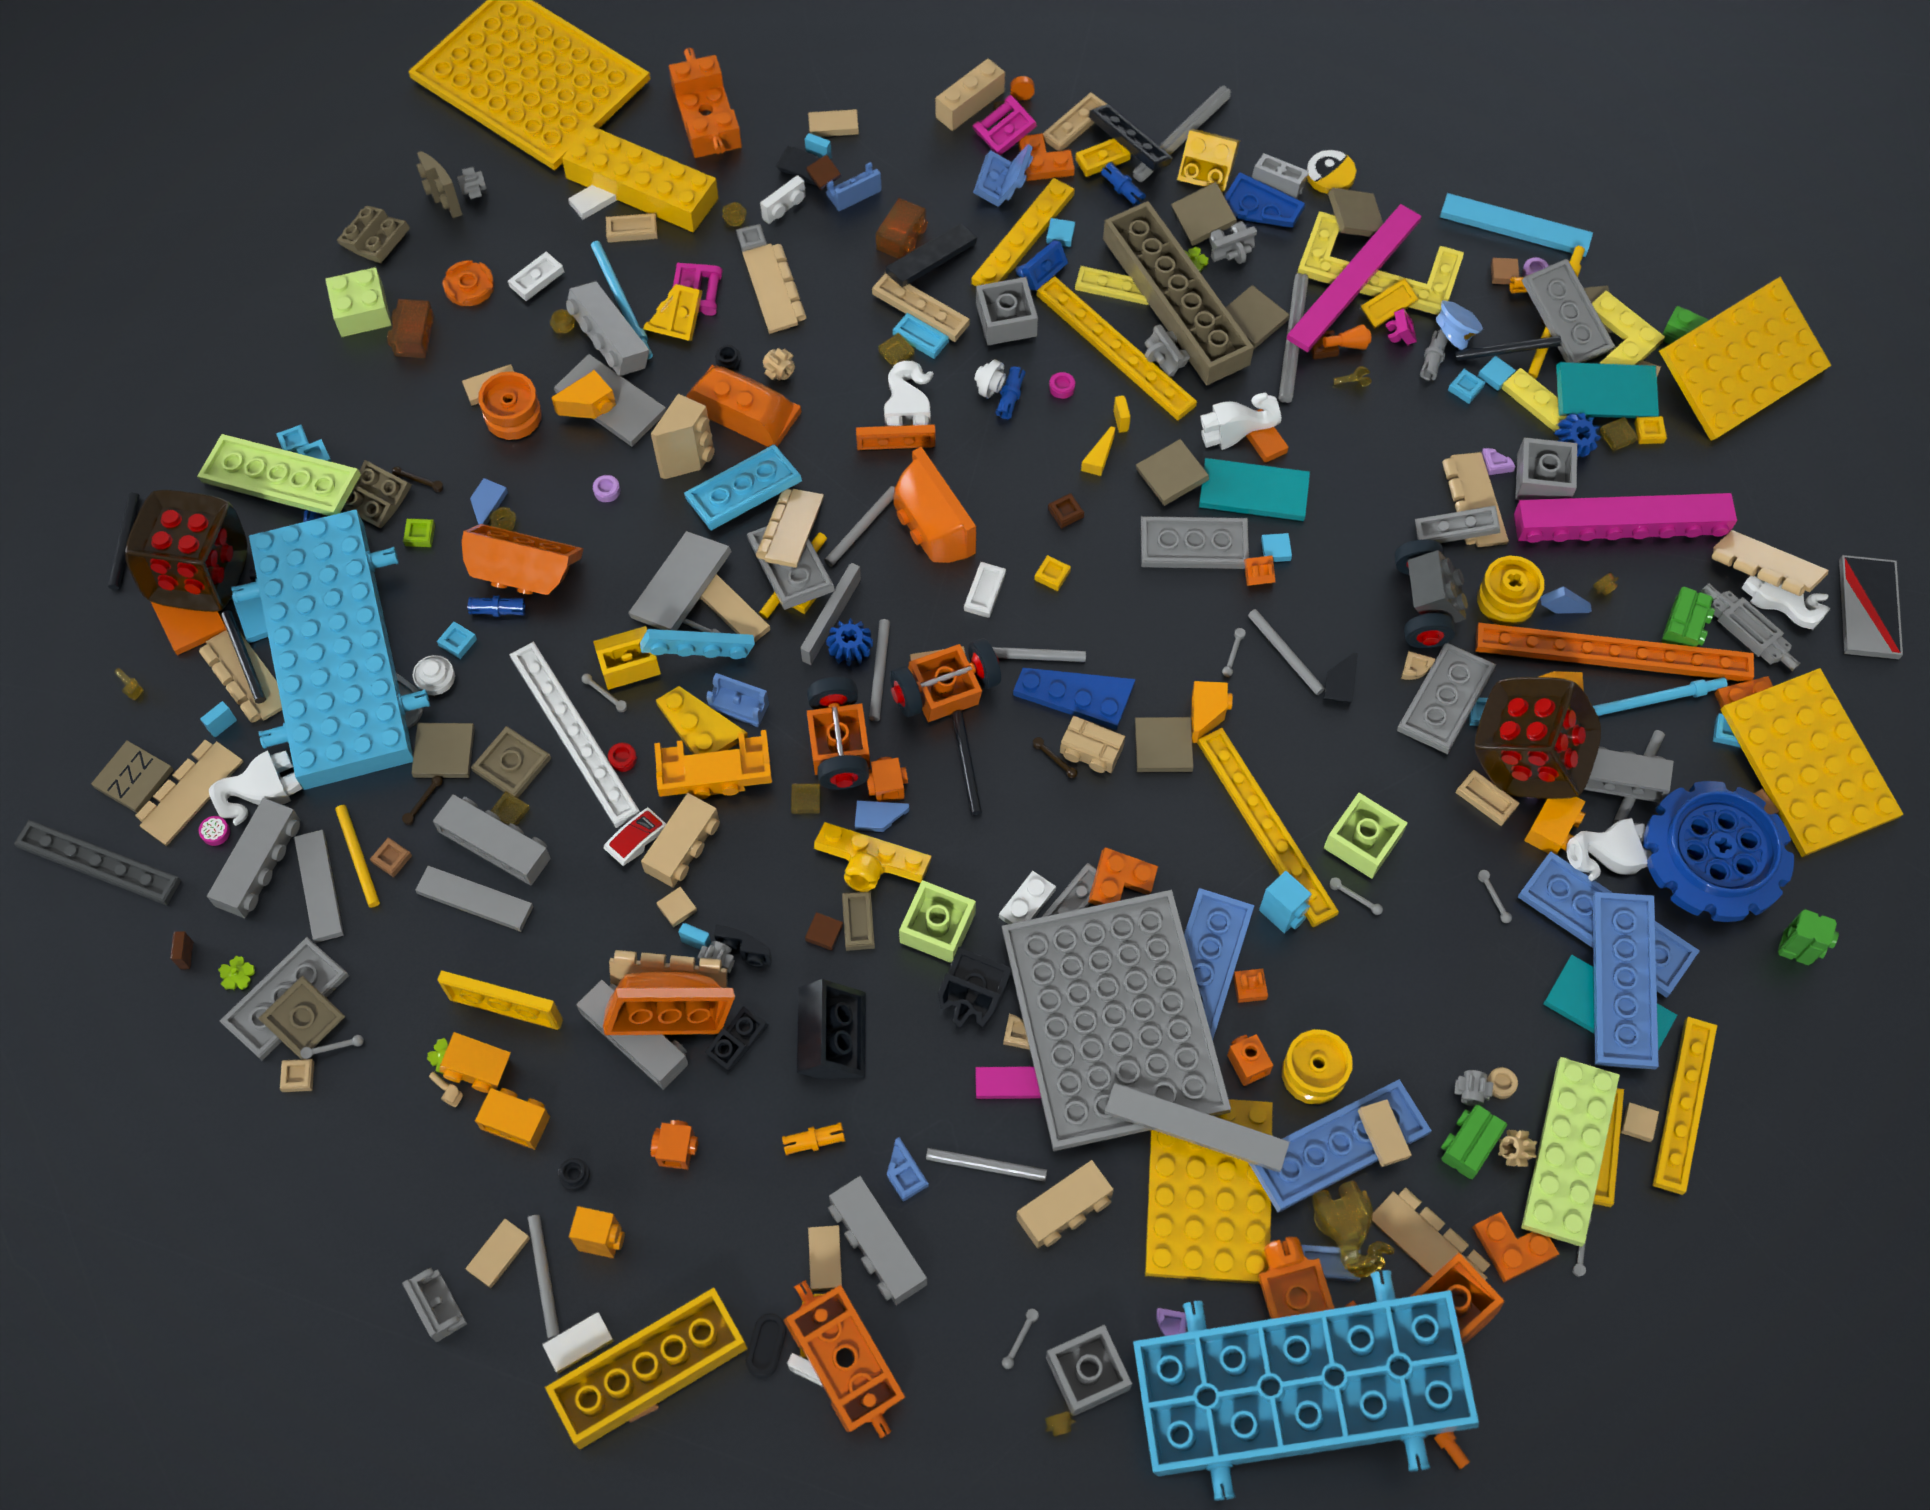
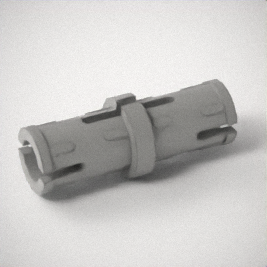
M1437 330L1433 332L1431 343L1424 353L1425 362L1420 376L1428 381L1436 379L1439 365L1444 361V349L1448 338L1442 330H1439V333Z

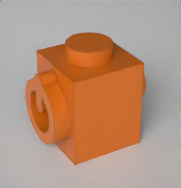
M882 757L871 762V769H869V778L867 780L869 796L875 795L876 802L904 800L903 784L908 783L906 767H900L899 758Z
M1257 1034L1249 1038L1247 1035H1243L1231 1042L1232 1045L1227 1056L1243 1086L1270 1075L1274 1065Z
M671 1120L670 1124L661 1123V1128H656L651 1142V1157H655L659 1166L689 1170L691 1155H696L698 1148V1137L695 1136L692 1126H688V1123L684 1121Z

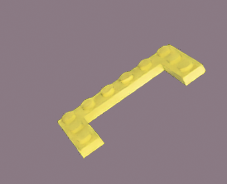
M1319 211L1297 272L1307 274L1311 279L1332 284L1350 263L1331 257L1340 231L1334 215ZM1440 246L1427 284L1405 278L1418 297V301L1409 307L1438 315L1441 312V302L1443 300L1449 301L1464 252ZM1378 270L1359 293L1376 297L1404 279V277Z
M1608 291L1602 293L1592 303L1602 323L1624 340L1599 364L1638 365L1663 343L1664 335ZM1522 368L1518 369L1503 383L1502 390L1555 432L1559 429L1557 424L1565 419L1566 416H1559L1558 397Z

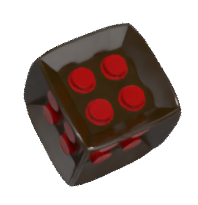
M157 490L147 497L134 522L126 544V562L136 586L147 600L160 605L205 612L221 611L227 606L232 597L231 595H233L232 592L234 591H232L231 587L237 586L247 558V538L236 510L228 501L198 493Z
M1549 677L1506 678L1498 681L1489 694L1476 732L1475 751L1492 782L1498 789L1507 794L1527 798H1573L1581 795L1589 781L1600 746L1601 724L1587 695L1573 681Z

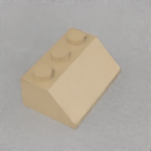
M678 394L651 433L660 477L663 479L701 470L704 464L712 459L715 452L706 406Z

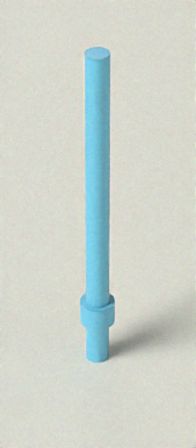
M594 241L591 247L624 318L649 349L647 359L649 360L653 357V354L647 343L648 337L644 329L640 328L600 241Z
M1725 677L1709 681L1704 679L1692 681L1690 685L1594 705L1593 708L1597 715L1600 716L1692 695L1693 697L1705 696L1710 691L1727 687V680Z

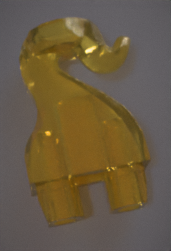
M1350 1181L1339 1186L1340 1199L1332 1201L1328 1190H1321L1313 1194L1314 1221L1322 1233L1331 1237L1337 1243L1343 1266L1350 1273L1354 1274L1355 1277L1360 1278L1370 1276L1371 1273L1382 1270L1386 1262L1381 1253L1394 1254L1395 1249L1382 1241H1376L1368 1247V1255L1359 1254V1250L1369 1234L1373 1217L1372 1205L1366 1191L1361 1192L1356 1183Z

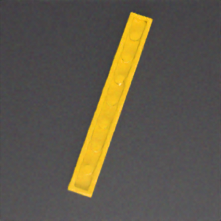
M1056 276L1037 290L1036 295L1177 421L1196 407L1197 401L1157 365L1149 362L1140 350Z
M1223 728L1199 738L1197 744L1278 873L1281 875L1287 871L1312 894L1308 903L1310 908L1305 913L1311 926L1315 927L1337 916L1339 913L1338 909Z

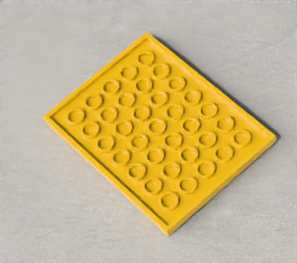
M487 0L408 71L411 79L553 170H556L563 163L562 157L588 124L599 129L650 80V73L533 0Z

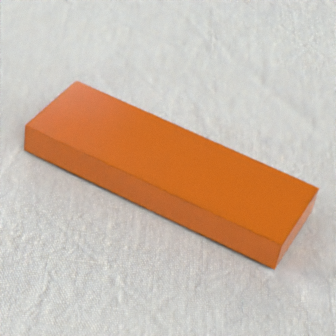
M935 425L856 427L857 450L935 447Z

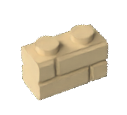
M1073 716L1061 741L1060 753L1071 762L1082 761L1089 764V767L1096 772L1104 773L1107 771L1112 773L1123 750L1125 736Z

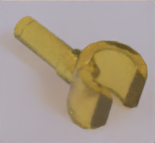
M1360 366L1355 370L1354 374L1333 378L1334 384L1358 381L1362 386H1367L1371 384L1372 380L1369 377L1362 378V376L1371 372L1366 367Z
M117 668L115 674L126 684L122 692L129 698L136 700L144 689L135 679L129 678L120 668Z

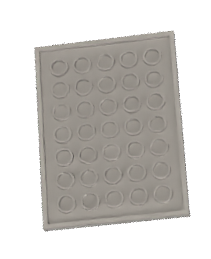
M1172 890L1002 926V933L1053 1151L1152 1130L1104 1114L1114 1083L1212 1116L1231 1112Z

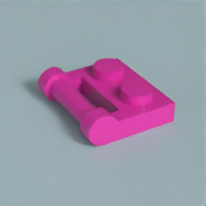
M1011 95L1004 99L1005 103L981 122L977 121L972 125L977 135L1000 156L1037 127L1035 120ZM1009 111H1013L1002 121H1000L997 125H995L991 130L987 131L989 127H991Z
M677 263L673 287L675 284L700 290L702 277H708L706 299L700 301L698 312L713 316L717 310L715 300L718 281L722 278L723 270L715 265Z

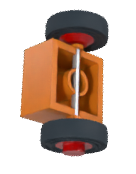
M984 638L969 643L970 663L961 645L958 644L909 662L908 668L901 666L893 669L890 672L891 693L902 713L906 717H911L923 711L927 721L931 722L951 715L955 711H962L978 705L982 694L979 683L985 689L992 688L1001 683L999 660L990 643Z
M829 677L818 680L811 684L807 690L809 705L814 709L807 710L815 775H818L820 785L828 789L841 790L859 786L868 780L869 768L871 767L862 703L855 704L858 700L856 683L845 677Z

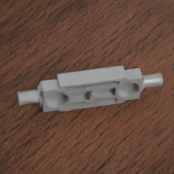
M1710 583L1702 589L1701 592L1713 598L1711 608L1715 609L1714 615L1718 618L1717 621L1758 657L1761 656L1770 665L1781 661L1792 672L1801 664L1788 653L1792 645L1782 637L1784 633L1743 597L1738 599L1730 591L1720 593Z

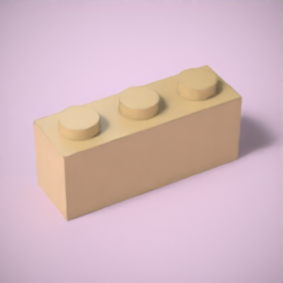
M986 59L935 97L936 118L950 130H955L1004 93L1005 71L990 59Z
M687 793L641 860L644 872L673 888L678 880L682 881L688 873V865L692 859L698 858L702 853L707 837L713 835L718 829L720 821L717 808Z
M1091 1160L1018 1210L1016 1219L1037 1249L1044 1244L1046 1247H1049L1062 1237L1060 1235L1062 1231L1068 1227L1073 1230L1086 1221L1085 1215L1093 1210L1100 1212L1111 1203L1110 1198L1114 1189Z

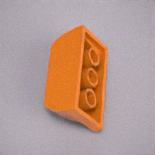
M711 365L706 374L696 382L687 394V398L706 406L710 420L767 447L772 445L778 447L802 412L800 405L791 402L782 394L722 366Z
M920 447L912 451V463L902 472L893 494V504L897 509V516L902 525L907 524L911 530L910 535L914 543L922 546L932 562L950 563L976 554V525L923 448Z
M479 524L463 531L462 537L463 561L471 577L490 581L492 586L498 588L515 587L517 592L523 594H533V592L544 595L550 594L565 579L571 564L582 559L583 548L484 524Z
M644 972L624 975L610 996L605 1008L604 1034H719L735 999L733 988H722L713 978L698 973Z
M1458 1253L1410 1297L1451 1290L1462 1346H1464L1496 1316L1503 1306L1504 1300L1467 1260Z

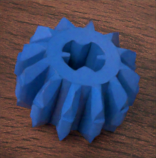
M1585 413L1567 415L1565 419L1559 421L1557 424L1559 429L1554 433V435L1559 437L1558 441L1577 443V457L1589 455L1591 451L1598 447L1596 441H1599L1601 436L1596 434L1600 426H1593L1594 417L1586 418Z
M850 618L848 624L844 625L839 620L837 623L838 628L831 627L829 630L830 636L827 637L826 643L829 647V655L831 657L836 656L838 664L843 660H846L848 666L851 665L853 660L861 664L862 657L869 658L870 648L873 647V639H871V631L869 628H864L862 621L854 625L853 620Z

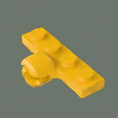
M824 822L814 843V849L849 861L845 869L844 879L848 886L860 892H868L874 889L883 873H891L921 883L931 863L930 855Z

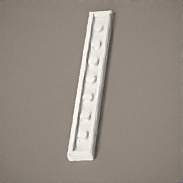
M532 642L509 654L615 828L630 821L640 813L638 807L536 644Z

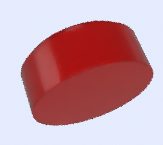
M617 743L608 752L609 763L618 772L631 770L637 762L635 749L628 743Z

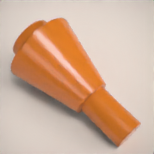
M1361 324L1337 336L1324 337L1323 346L1325 348L1340 346L1366 350L1368 344L1371 343V332L1369 329H1366L1364 324Z

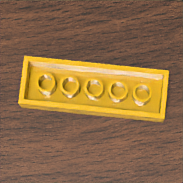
M589 124L562 157L567 179L586 187L593 185L615 194L618 201L649 214L656 213V217L693 233L719 198L716 178Z
M712 1288L546 1386L545 1389L574 1445L582 1449L747 1350V1346L715 1288Z

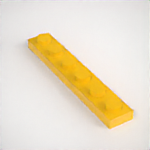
M1053 178L972 276L971 284L979 286L1004 281L1048 228L1050 219H1055L1074 196V188Z
M1687 1017L1684 1021L1653 1186L1681 1195L1686 1193L1717 1030V1025Z

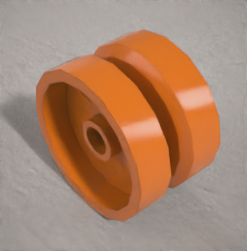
M513 371L500 372L491 376L482 384L478 393V402L490 432L499 438L514 440L530 435L538 427L542 419V410L536 389L529 378Z

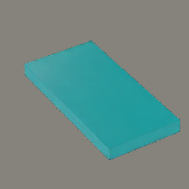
M1569 362L1556 364L1559 416L1577 415L1579 413H1585V417L1637 418L1659 416L1656 366Z
M1205 458L1204 470L1209 475V480L1201 486L1200 508L1299 521L1305 520L1309 471Z
M1571 955L1543 1005L1595 1034L1594 967ZM1657 1004L1658 1050L1677 1017V1014Z

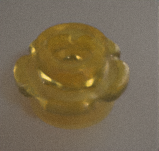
M737 202L725 205L722 210L724 213L723 219L731 226L742 224L747 214L746 208Z
M560 309L552 314L550 325L556 333H568L574 328L575 318L567 310Z
M500 507L490 515L491 526L510 531L515 525L516 514L507 507Z
M1609 572L1593 584L1598 591L1596 593L1600 594L1602 592L1605 596L1618 587L1616 581L1619 577L1615 578Z
M1069 1411L1045 1418L1048 1427L1045 1431H1052L1054 1437L1071 1432L1070 1425L1076 1421L1071 1419Z

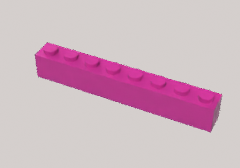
M1731 493L1519 500L1514 512L1518 541H1528L1530 543L1546 540L1563 542L1576 539L1590 541L1606 538L1608 540L1620 538L1644 539L1646 537L1671 538L1673 536L1693 538L1700 535L1720 537L1728 534L1737 522Z

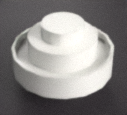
M994 359L990 363L985 364L984 367L980 366L974 379L977 381L979 395L990 398L994 392L998 393L1001 390L1006 378V374L1003 373L1004 364Z
M437 655L427 656L420 660L414 667L412 674L417 688L420 691L426 689L428 695L434 696L449 690L455 679L452 664L448 659Z

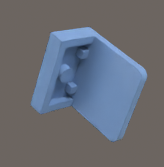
M1027 144L1012 162L990 150L985 156L973 193L997 207L1005 199L1009 201L1015 189H1020L1026 180L1024 172L1033 159V156L1030 155L1033 147Z

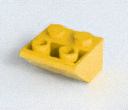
M1196 129L1189 130L1177 180L1203 187L1216 182L1220 190L1225 192L1235 163L1240 140Z
M646 626L593 641L608 690L661 675L656 655L641 653L640 642L647 631Z

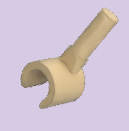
M432 1072L429 1078L445 1091L441 1099L447 1104L457 1107L463 1097L462 1092L455 1085L448 1084L435 1072Z

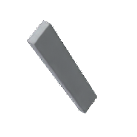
M1116 1083L1113 1085L1104 1113L1279 1173L1281 1172L1290 1143L1289 1141Z

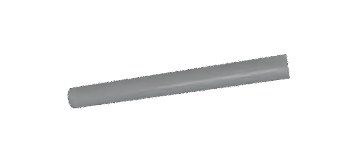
M889 487L824 559L827 565L832 567L893 500L895 487Z
M1256 609L1252 610L1248 614L1252 622L1316 695L1321 694L1325 690L1324 686Z
M887 619L879 621L869 720L871 721L880 720L890 621Z
M992 647L997 657L1004 659L1086 661V651Z
M1654 731L1643 756H1656L1665 737L1662 731ZM1623 798L1613 820L1614 823L1628 818L1636 798Z
M928 1148L926 1160L1044 1182L1046 1180L1047 1169Z
M532 1215L528 1217L547 1338L553 1339L560 1333L540 1215Z

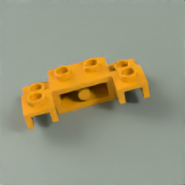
M760 730L761 736L745 738L744 733H738L740 749L685 755L682 740L677 741V747L661 748L660 743H654L659 797L686 793L698 799H705L710 797V795L717 794L731 796L745 791V786L772 783L766 730Z

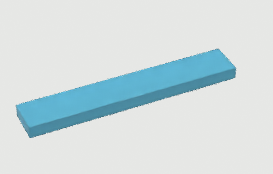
M1447 193L1440 215L1444 219L1572 254L1576 246H1582L1585 248L1583 257L1587 255L1593 232Z

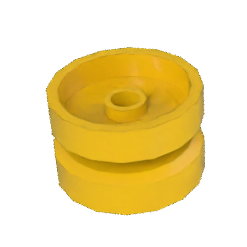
M1509 555L1498 558L1489 565L1477 592V603L1481 612L1489 620L1499 625L1514 626L1524 623L1532 616L1544 591L1543 575L1533 562L1523 557Z
M1313 1029L1301 1033L1292 1041L1282 1064V1080L1286 1089L1296 1099L1306 1104L1321 1105L1335 1099L1342 1092L1352 1071V1055L1348 1045L1338 1035L1327 1030Z

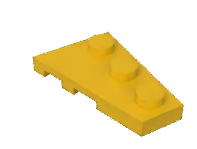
M680 686L656 699L657 706L692 754L728 750L739 743L738 733H744L745 738H748L746 731Z

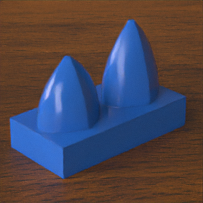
M1052 241L1043 250L1036 253L1029 262L1015 269L1019 277L1027 278L1030 290L1037 291L1068 264L1061 242Z

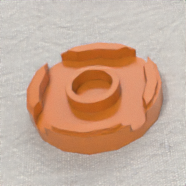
M465 260L451 266L445 273L446 276L442 283L446 296L453 303L460 306H474L481 304L489 298L494 290L495 282L491 270L485 264Z

